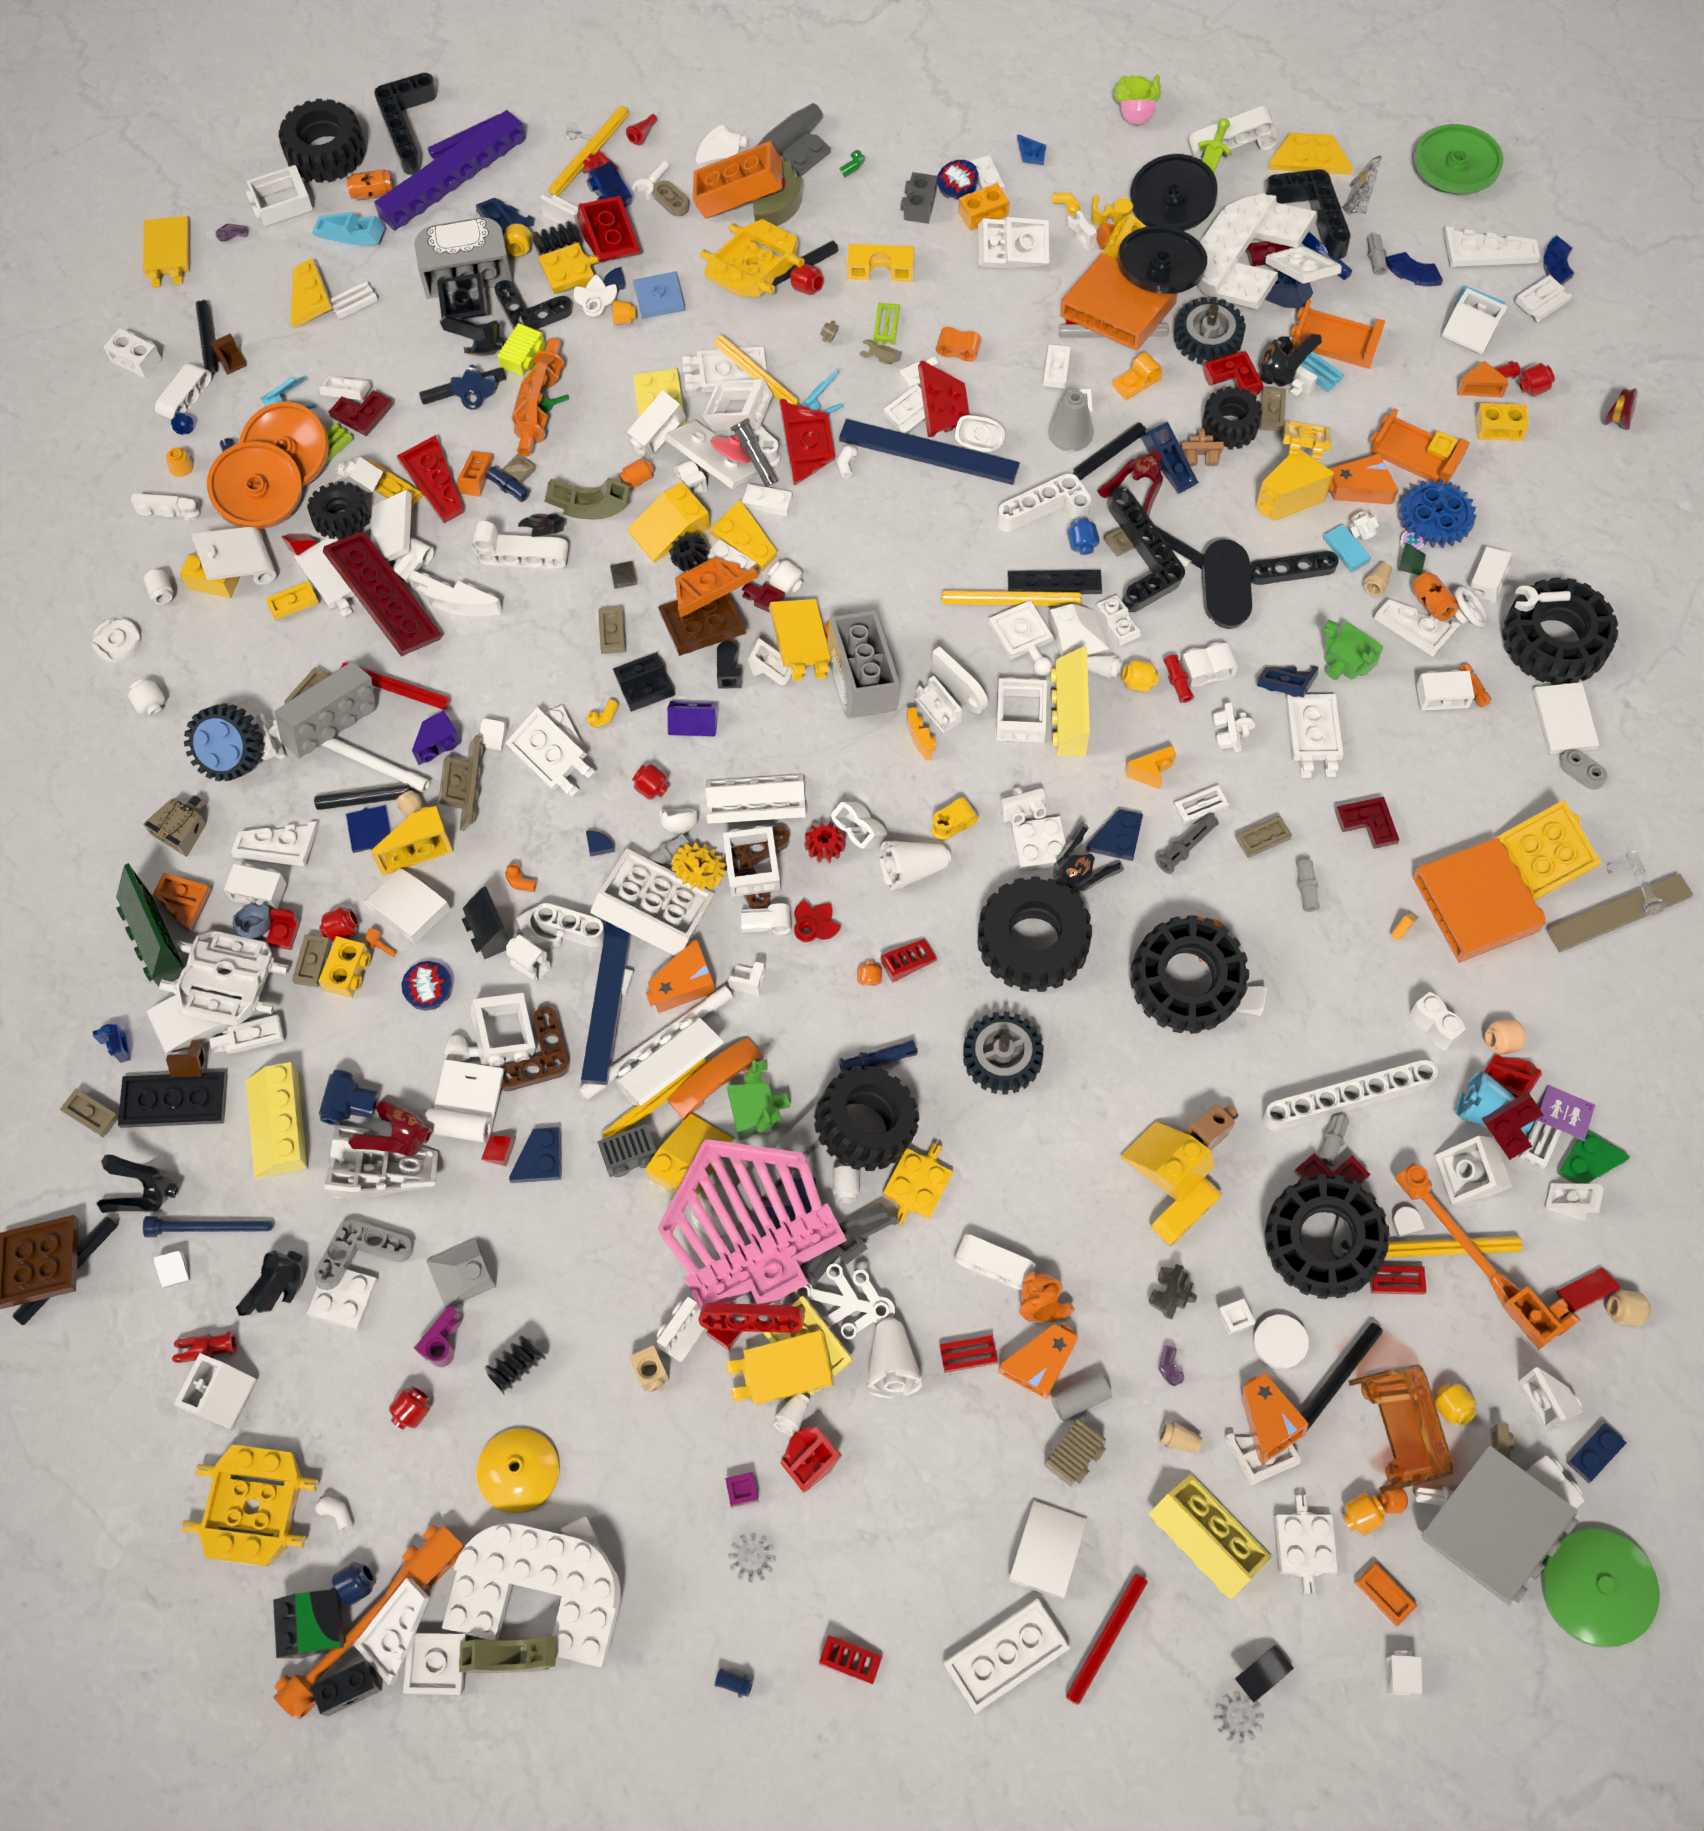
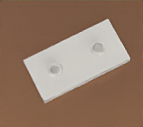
M696 420L667 432L664 440L731 489L759 476L752 461L750 463L737 462L715 450L710 440L717 435Z
M1037 1598L944 1661L943 1665L973 1713L976 1714L1061 1656L1070 1647Z

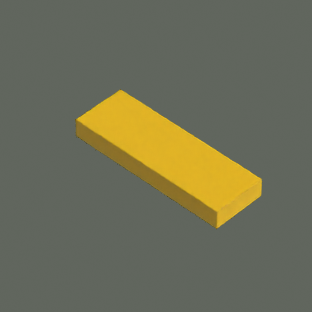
M369 459L367 461L383 471L374 489L380 495L388 499L407 490L412 494L411 509L423 497L421 491Z

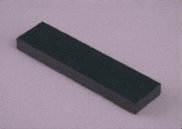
M1101 570L1008 571L1007 573L1008 591L1102 594Z

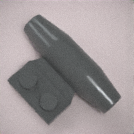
M815 103L788 116L768 132L756 145L771 141L780 157L783 155L784 161H791L792 170L796 169L798 177L805 174L831 153V148L817 134L809 133L823 117L821 109Z

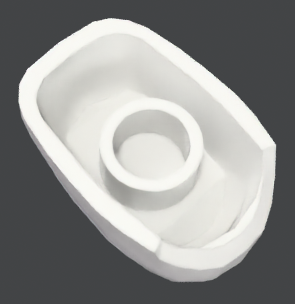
M963 416L958 420L955 439L957 442L978 451L992 452L997 450L1004 444L1006 438L1004 427L1000 423L985 417Z

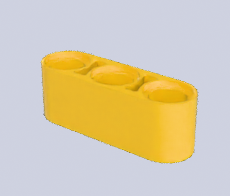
M1204 1177L1180 1202L1175 1201L1160 1215L1150 1228L1169 1246H1172L1223 1194Z

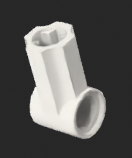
M410 538L409 553L402 555L392 568L403 584L409 583L408 577L412 571L417 572L421 566H427L434 556L433 547L415 538Z
M776 903L765 909L741 910L742 933L769 931V933L774 935L788 934L791 932L790 906L784 903Z

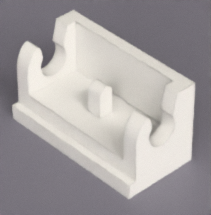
M1486 547L1471 582V587L1477 589L1473 593L1476 597L1490 600L1492 603L1497 602L1511 568V552Z
M932 676L928 679V685L924 689L918 686L914 701L943 735L962 723V709L936 677Z

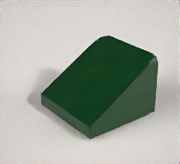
M1405 543L1398 570L1421 575L1426 554L1411 544Z

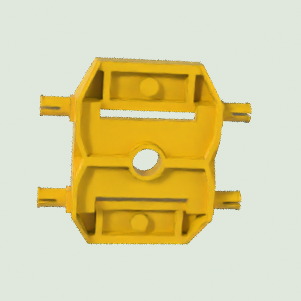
M764 219L744 227L732 223L729 226V231L736 234L715 254L703 249V252H700V258L708 261L704 271L706 279L740 297H760L764 292L772 295L775 291V286L772 283L776 277L786 273L793 265L799 268L801 265H804V259L797 256L799 245L797 236ZM754 241L782 255V257L780 258L774 255L772 251L757 246Z
M231 1445L216 1465L198 1464L196 1466L199 1470H195V1475L211 1477L212 1483L203 1521L184 1520L183 1525L185 1526H182V1532L197 1533L200 1536L205 1558L269 1567L288 1546L304 1547L305 1536L290 1534L292 1514L300 1489L316 1491L317 1487L315 1485H318V1479H308L301 1476L293 1453ZM232 1475L283 1481L285 1483L284 1486L235 1480L232 1479ZM252 1500H258L260 1504L258 1511L252 1515L247 1514V1504ZM220 1528H228V1529H235V1530H243V1531H250V1532L273 1534V1536H272V1537H269V1536H262V1535H254V1534H247V1533H240V1532L225 1531V1530H220Z

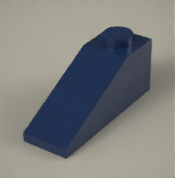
M1277 272L1278 279L1264 300L1284 308H1305L1307 300H1310L1313 295L1310 282L1303 284L1283 272Z
M1168 421L1140 436L1148 452L1156 450L1162 455L1160 461L1161 471L1178 494L1199 483Z

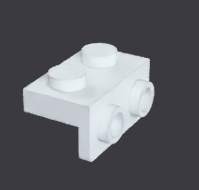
M687 1297L684 1302L680 1301L673 1310V1319L668 1325L665 1323L656 1336L659 1349L680 1363L684 1361L705 1331V1328L698 1321L700 1309L696 1301L690 1297Z

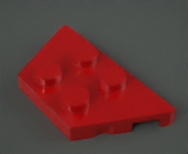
M920 361L918 372L928 437H934L938 432L944 431L946 433L952 431L953 428H956L961 417L970 416L966 387L964 382L925 361Z
M780 399L779 405L793 485H797L835 460L829 417L827 413L818 410L813 411L803 405L799 407L787 403L785 399Z

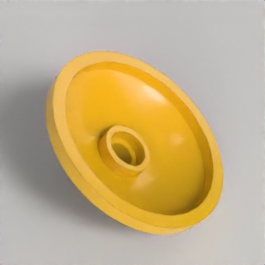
M524 1428L507 1430L491 1439L482 1450L476 1468L477 1484L484 1498L495 1508L509 1513L527 1512L543 1504L554 1491L559 1478V1460L552 1444L538 1432ZM515 1462L519 1463V1469L512 1472L510 1470L511 1465Z

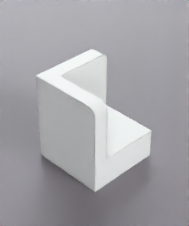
M754 961L753 968L737 965L733 976H730L728 980L730 990L759 996L765 977L764 963Z

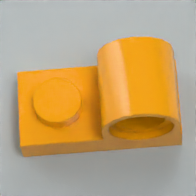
M1144 352L1134 360L1130 371L1113 380L1112 386L1126 401L1160 381L1162 378V367L1148 352Z

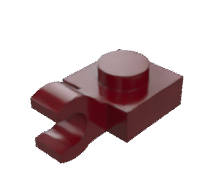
M747 583L742 588V591H744L743 598L750 601L754 600L755 607L769 613L770 602L783 601L785 598L784 591L766 583L761 588L752 583Z

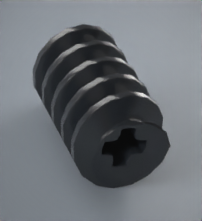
M566 221L565 227L559 223L557 230L550 226L549 233L545 229H541V236L537 231L533 232V241L539 256H541L542 252L547 254L549 250L553 252L558 247L561 249L565 245H573L574 242L579 243L580 247L582 246L575 224L573 226L570 221Z
M520 1335L518 1338L521 1346L515 1343L510 1344L512 1354L503 1350L504 1361L494 1358L495 1368L489 1365L485 1366L487 1376L504 1395L503 1386L510 1389L513 1388L512 1378L519 1382L522 1380L520 1371L526 1374L530 1373L529 1363L535 1367L539 1365L536 1359L537 1356L546 1359L530 1338L527 1339Z

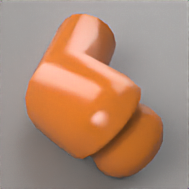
M510 863L507 865L505 877L513 889L528 892L536 891V880L525 879L518 864Z

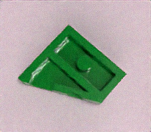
M1587 1131L1585 1141L1577 1139L1558 1174L1574 1184H1589L1613 1168L1624 1164L1630 1156Z

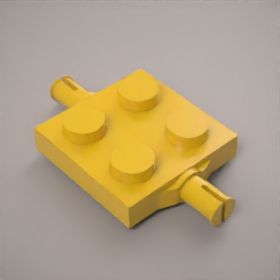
M932 1143L927 1155H920L907 1148L882 1196L894 1201L900 1207L895 1215L897 1221L902 1215L898 1225L903 1226L908 1213L919 1214L930 1219L953 1174V1171L941 1166L936 1161L942 1150V1147L938 1145L935 1153H933L937 1146L936 1143Z

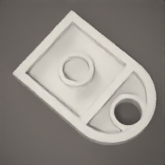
M940 646L932 652L931 676H935L941 685L970 712L974 714L983 712L988 707L989 702L979 683Z

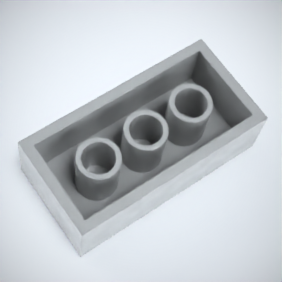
M352 661L276 709L274 712L281 743L300 759L324 742L331 740L344 729L351 727L356 721L369 715L376 709L371 677Z

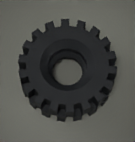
M338 481V485H334L331 482L328 483L329 487L325 488L323 485L319 487V492L315 490L312 493L313 497H309L307 508L313 527L317 533L320 532L321 536L326 537L328 534L329 539H334L335 536H338L339 539H344V535L348 534V536H351L354 531L359 533L362 530L361 526L365 527L367 525L366 520H369L370 512L362 490L360 491L357 485L353 487V484L350 482L344 485L343 481ZM345 510V511H343V512L333 514V513H335L336 511Z

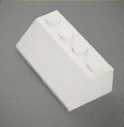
M690 1017L678 1026L681 1030L674 1035L668 1033L658 1041L660 1046L652 1051L649 1048L638 1056L640 1061L635 1065L631 1066L628 1064L617 1072L619 1077L614 1081L632 1105L642 1106L724 1043L722 1039L701 1018L693 1020Z

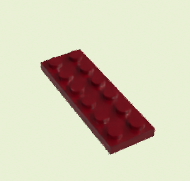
M364 531L323 547V554L401 657L441 639V632Z

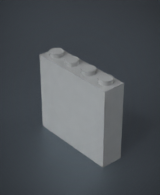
M1489 1445L1422 1533V1540L1510 1606L1513 1600L1519 1603L1528 1591L1524 1585L1530 1577L1536 1580L1545 1568L1541 1562L1547 1554L1553 1557L1562 1545L1558 1541L1564 1532L1569 1535L1579 1522L1575 1518L1578 1510Z

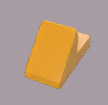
M1173 746L1129 761L1126 769L1127 777L1159 789L1162 783V776L1159 771L1162 772L1170 769L1175 762L1176 752Z

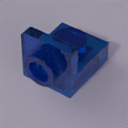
M117 1024L103 1025L100 1029L92 1032L93 1037L100 1044L106 1043L110 1056H114L120 1063L131 1060L126 1034Z

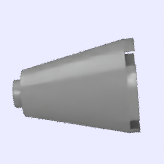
M1074 390L1065 394L1051 420L1049 438L1054 446L1063 451H1068V449L1080 451L1092 441L1094 428L1086 396L1082 392Z

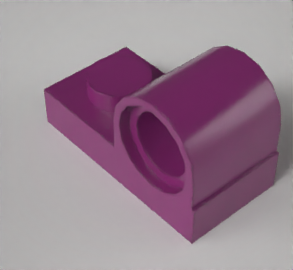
M449 1305L414 1347L420 1356L437 1367L448 1366L454 1359V1349L445 1338L448 1335L454 1334L461 1324L460 1320L462 1317L458 1311ZM444 1346V1354L440 1357H434L435 1349Z

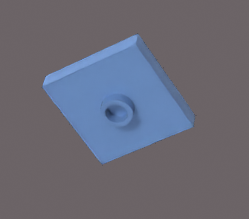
M676 271L633 280L642 319L685 311Z

